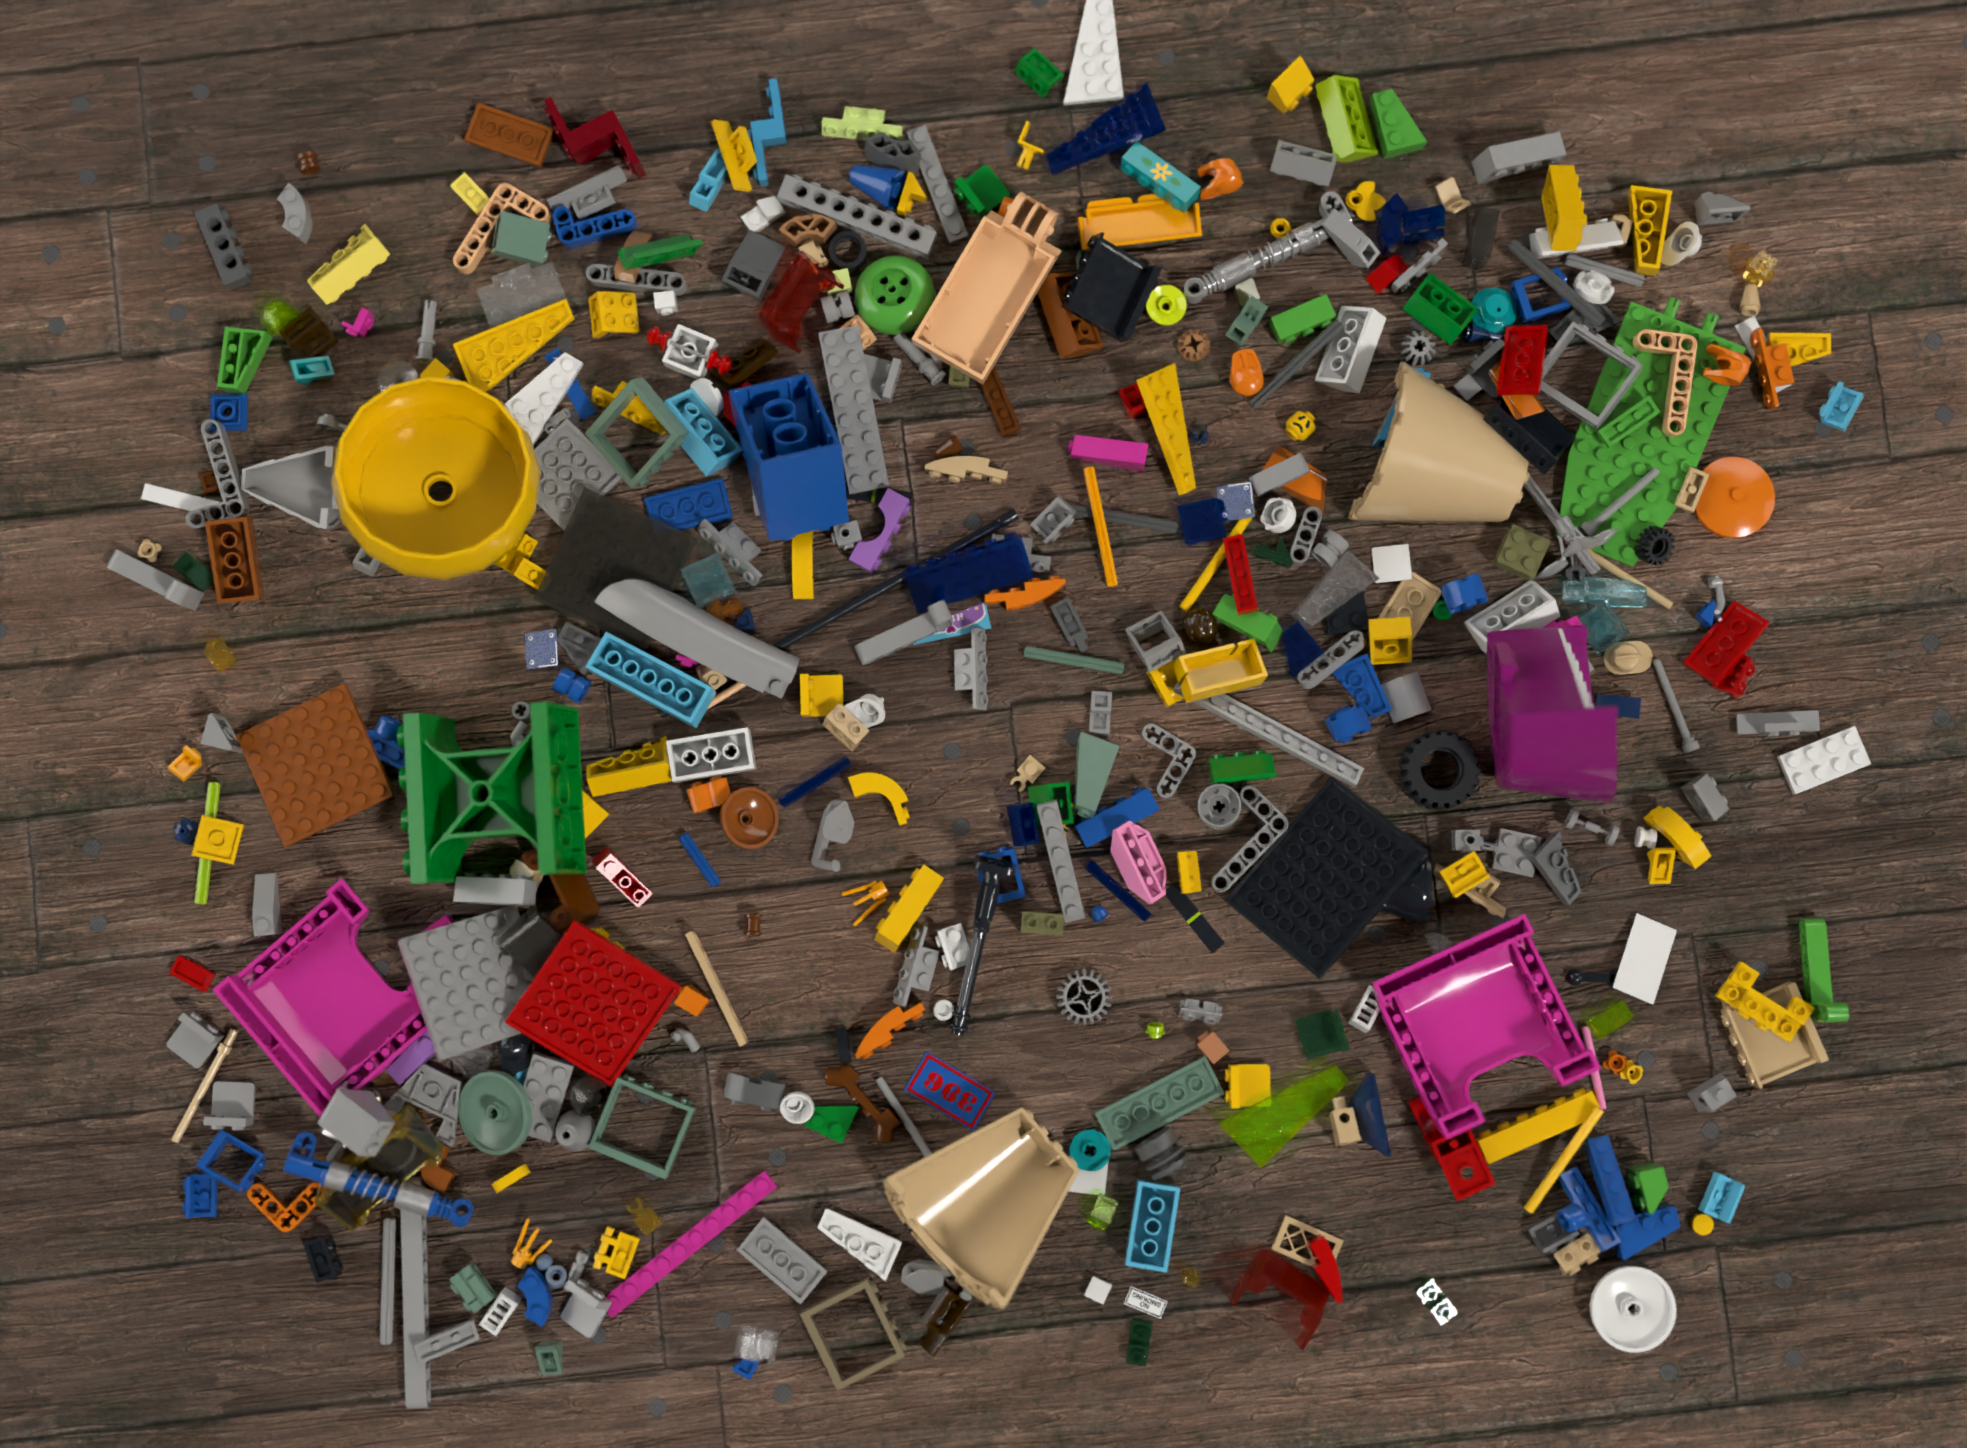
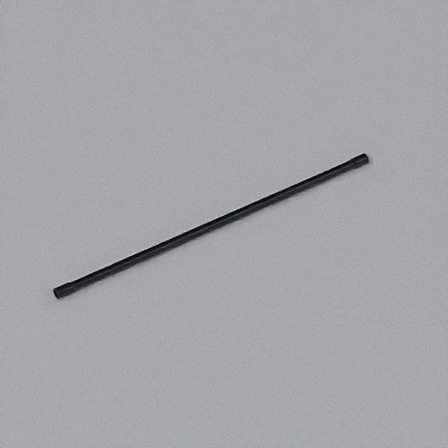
M1013 508L998 516L992 522L771 646L780 650L788 648L996 530L1019 519L1015 509ZM657 708L662 718L670 715Z

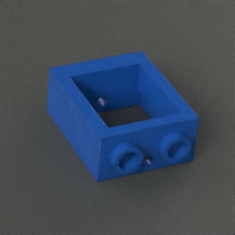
M1560 267L1551 269L1567 283L1566 275L1561 271ZM1537 274L1513 281L1509 286L1522 324L1567 311L1572 305L1560 295L1562 303L1532 312L1524 286L1543 280Z
M1005 846L997 848L998 853L990 854L989 851L977 853V855L992 858L1010 855L1012 862L1016 864L1015 876L1019 890L999 895L997 904L1026 897L1014 849ZM977 870L981 885L984 878L983 872Z
M221 1129L196 1166L209 1176L243 1194L244 1191H248L251 1188L256 1173H260L264 1169L267 1158L261 1152ZM228 1142L256 1158V1161L239 1185L211 1169V1166Z

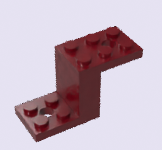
M552 97L544 100L547 106L544 110L571 161L575 160L579 166L618 146L632 175L636 173L639 179L646 176L613 110L569 131Z

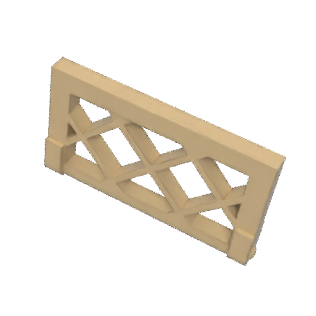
M1284 1216L1271 1250L1306 1265H1314L1316 1258L1313 1257L1311 1250L1306 1243L1308 1242L1304 1235V1231H1308L1317 1236L1321 1234L1325 1239L1335 1243L1332 1252L1336 1260L1344 1240L1289 1216ZM1290 1223L1299 1227L1300 1230L1288 1234L1287 1227ZM1301 1233L1305 1245L1294 1249L1290 1237ZM1288 1238L1292 1250L1288 1251L1280 1247L1282 1240ZM1307 1247L1311 1258H1304L1296 1254V1251Z

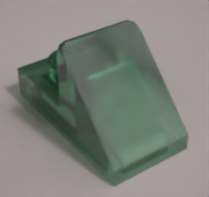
M1281 537L1278 539L1274 551L1271 550L1270 546L1260 543L1253 547L1251 553L1254 557L1287 569L1293 563Z
M186 550L171 565L203 592L214 582L213 572L202 564L197 556Z

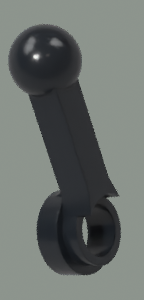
M1571 969L1566 974V980L1570 985L1574 986L1579 985L1581 982L1608 983L1613 988L1611 976L1617 973L1618 969H1613L1608 974L1581 973L1577 969Z

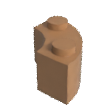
M812 214L790 219L780 227L779 232L783 239L795 248H798L804 241L809 239L826 244L837 230V225L834 220L826 216Z

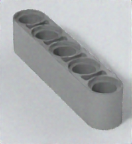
M592 264L586 270L588 280L595 287L648 293L674 290L676 296L684 294L687 290V283L683 275L677 272L640 269L638 276L642 277L639 283L635 284L623 280L612 281L615 266ZM601 272L600 278L592 279L594 273ZM654 279H662L659 285H652ZM677 280L682 281V284H681L680 287H678V288L672 287V284H673L675 281H677Z

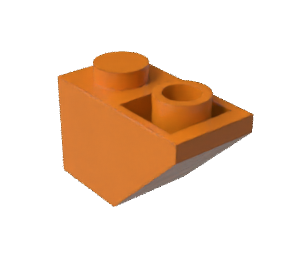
M693 985L681 986V989L675 996L677 999L674 1004L697 1017L700 1016L711 998Z

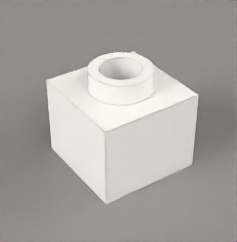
M674 290L653 293L655 309L658 314L661 313V315L667 316L678 311Z

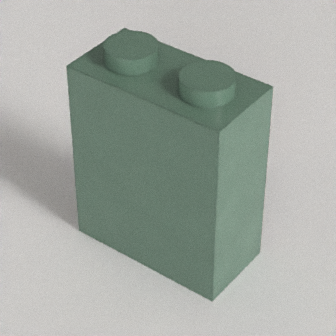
M502 211L497 215L491 254L537 267L540 266L543 262H546L548 257L546 244L551 238L550 224Z

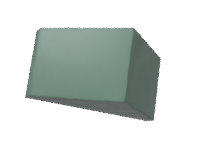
M562 1341L540 1342L535 1347V1352L541 1374H563Z

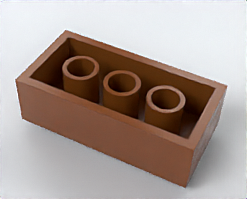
M253 517L205 521L217 603L264 598Z

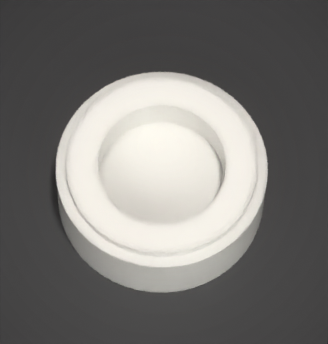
M943 999L934 1005L933 1012L937 1019L945 1021L953 1016L954 1006L950 1001Z

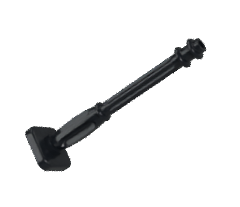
M983 855L975 856L974 868L983 871L984 878L976 900L974 925L972 926L974 932L957 1008L952 1012L954 1021L949 1024L952 1029L951 1033L960 1036L968 1030L966 1023L967 1019L971 1018L969 1013L986 933L990 931L989 927L997 906L1000 879H1003V876L1013 877L1016 871V864L1013 862Z

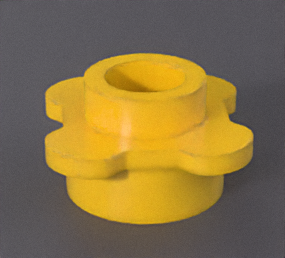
M1627 1060L1624 1069L1620 1071V1078L1629 1080L1630 1084H1636L1642 1077L1643 1068L1640 1065H1635L1632 1060Z

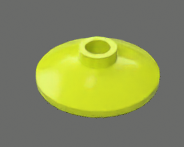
M1162 285L1152 290L1146 303L1149 317L1160 325L1177 323L1183 318L1187 308L1184 294L1178 288L1171 285ZM1167 304L1170 308L1164 310L1162 305Z

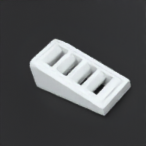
M1371 985L1368 986L1348 1022L1364 1033L1370 1031L1380 1011L1377 1001L1368 997L1369 994L1375 997ZM1365 1002H1368L1376 1008L1372 1009L1371 1007L1365 1005ZM1363 1009L1364 1011L1370 1013L1371 1016H1367L1366 1014L1362 1013L1361 1010ZM1357 1017L1365 1020L1367 1023H1364L1363 1021L1357 1019Z
M504 1287L479 1325L494 1336H497L522 1298L507 1287ZM498 1304H500V1305H502L504 1308H506V1309L508 1310V1312L505 1311V1310H504L503 1308H501L500 1306H498ZM493 1311H495V1312L498 1313L500 1316H502L503 1319L500 1318L499 1316H497L496 1314H494ZM488 1318H491L493 1321L498 1323V1327L492 1322H490Z

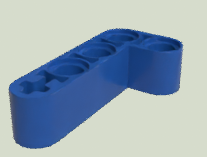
M557 207L553 212L558 237L563 246L568 249L628 234L636 230L638 226V221L633 212L628 209L576 223L567 207ZM562 215H568L566 221L561 222L559 219ZM629 218V223L625 224L626 219ZM612 223V227L609 230L603 229L605 224ZM586 229H593L590 235H584ZM567 234H573L571 240H564Z

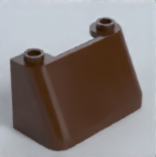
M537 849L521 855L525 865L530 870H539ZM549 874L563 904L556 908L551 915L556 931L568 930L574 919L583 923L598 914L599 903L585 874Z

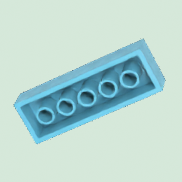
M605 632L586 665V668L592 674L694 728H697L716 695L715 690L707 684L608 632Z

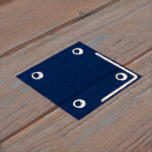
M1252 481L1217 486L1220 522L1255 517Z
M557 629L525 633L527 670L559 666Z

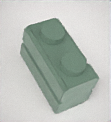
M474 1262L449 1279L452 1282L450 1284L451 1289L454 1293L462 1296L464 1307L468 1311L472 1310L473 1313L498 1296Z

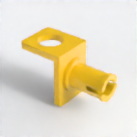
M1026 121L1018 140V145L1023 148V151L1016 166L1020 168L1023 166L1024 170L1029 169L1034 154L1044 155L1043 149L1024 142L1030 127L1029 121Z

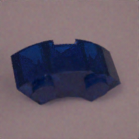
M1398 193L1387 202L1377 223L1376 237L1383 255L1399 245L1404 238L1401 231V220L1409 208Z

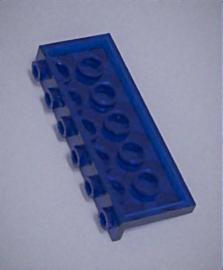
M1010 533L999 541L991 539L985 541V545L980 547L971 545L960 553L952 551L945 554V557L941 559L933 557L927 559L925 564L918 566V563L906 566L903 576L906 578L917 614L928 611L930 605L941 600H945L948 605L1034 578L1021 534Z

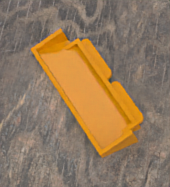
M1155 194L1140 196L1138 203H1132L1129 197L1091 201L1088 203L1087 209H1085L1086 218L1078 217L1076 219L1081 250H1087V243L1091 236L1101 232L1105 233L1103 238L1115 246L1202 236L1199 203L1191 205L1185 213H1182L1180 210L1174 209L1163 198H1158Z

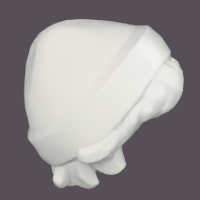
M1270 498L1264 506L1260 521L1265 525L1266 530L1282 533L1289 530L1295 523L1296 509L1293 502L1289 499Z

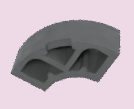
M884 132L866 138L864 155L874 165L884 168L901 169L905 173L919 170L921 153L912 140H894Z
M728 1072L723 1097L731 1099L730 1103L742 1105L744 1102L757 1105L760 1110L771 1112L772 1108L780 1109L785 1084L745 1074Z

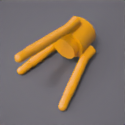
M875 880L870 884L842 892V896L869 889V894L853 903L855 906L871 897L874 901L877 900L853 923V926H857L876 907L886 901V896L890 895L882 880L878 883Z
M529 1218L525 1220L516 1247L512 1252L511 1263L521 1269H525L527 1264L532 1265L534 1260L552 1242V1239H549L531 1256L532 1252L529 1248L539 1232V1228H536L525 1247H521L530 1222Z

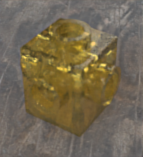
M1761 249L1754 259L1750 257L1744 265L1746 271L1743 278L1760 288L1765 281L1768 283L1775 274L1774 269L1779 260Z

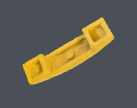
M813 531L798 534L792 539L793 599H814Z

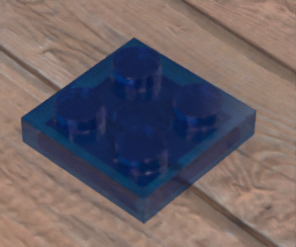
M1217 497L1177 506L1186 546L1226 538Z

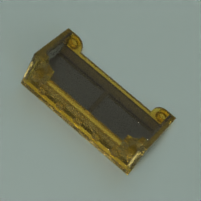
M407 1105L392 1117L395 1125L376 1156H358L352 1151L339 1163L351 1166V1169L356 1167L357 1171L360 1172L366 1170L367 1174L370 1175L377 1173L378 1177L383 1179L388 1177V1184H393L395 1180H398L400 1186L403 1181L405 1182L425 1164L427 1167L436 1166L442 1159L443 1145L415 1109ZM319 1182L314 1203L352 1232L359 1226L362 1227L369 1219V1211L383 1200L379 1196L374 1201H372L371 1197L367 1196L361 1198V1194L353 1193L351 1195V1192L347 1190L341 1192L321 1186Z

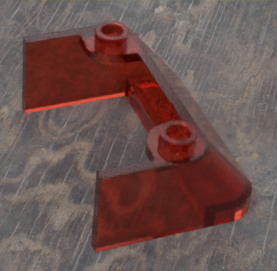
M800 251L796 254L761 307L759 319L775 341L800 354L802 350L796 341L803 335V326L800 322L821 290L828 292L835 286L843 289L844 285L832 271L809 254Z
M1261 1249L1253 1257L1228 1299L1235 1306L1246 1288L1254 1293H1261L1271 1283L1303 1304L1304 1308L1300 1313V1321L1305 1327L1295 1343L1301 1350H1304L1322 1320L1329 1299V1292L1324 1285L1272 1251Z

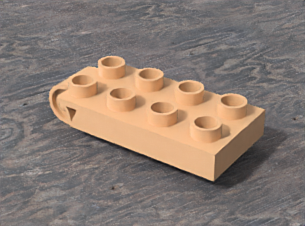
M1023 192L1018 193L1014 201L1007 206L1005 217L992 210L987 216L983 217L912 337V343L981 384H984L1061 253L1060 249L1045 241L1048 236L1053 234V226L1059 213Z

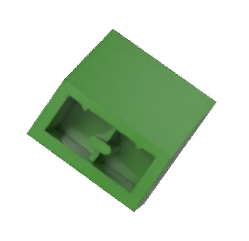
M1650 1162L1627 1168L1629 1174L1626 1175L1629 1186H1632L1633 1189L1632 1201L1634 1206L1647 1214H1653L1669 1188L1664 1167Z

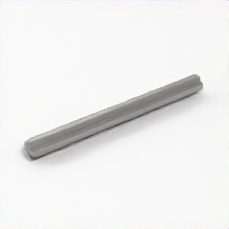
M1529 476L1527 483L1523 484V486L1554 525L1557 520L1562 518L1532 477ZM1572 540L1566 541L1568 545L1571 544ZM1587 549L1576 553L1590 574L1593 575L1600 570L1599 565Z
M385 1218L383 1220L380 1344L382 1345L391 1344L393 1339L395 1218Z

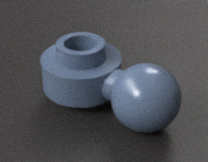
M539 1255L536 1259V1266L539 1270L546 1271L548 1286L551 1288L562 1287L567 1281L566 1270L559 1265L553 1266V1260L550 1255ZM559 1276L560 1279L558 1281H554L553 1277Z

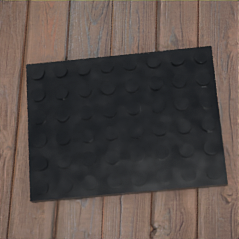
M1331 776L1288 826L1286 831L1275 841L1225 899V902L1321 980L1427 857L1429 852Z

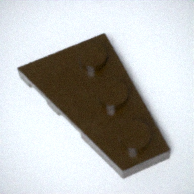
M763 340L744 350L741 356L735 359L730 357L729 361H732L728 373L724 372L723 375H720L718 369L714 367L708 371L711 376L734 389L779 352L774 345Z

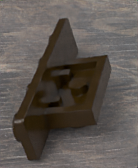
M962 1286L957 1293L943 1287L920 1320L924 1326L931 1329L921 1342V1346L933 1357L976 1299L972 1294L971 1300L962 1299L960 1297V1292L963 1291Z

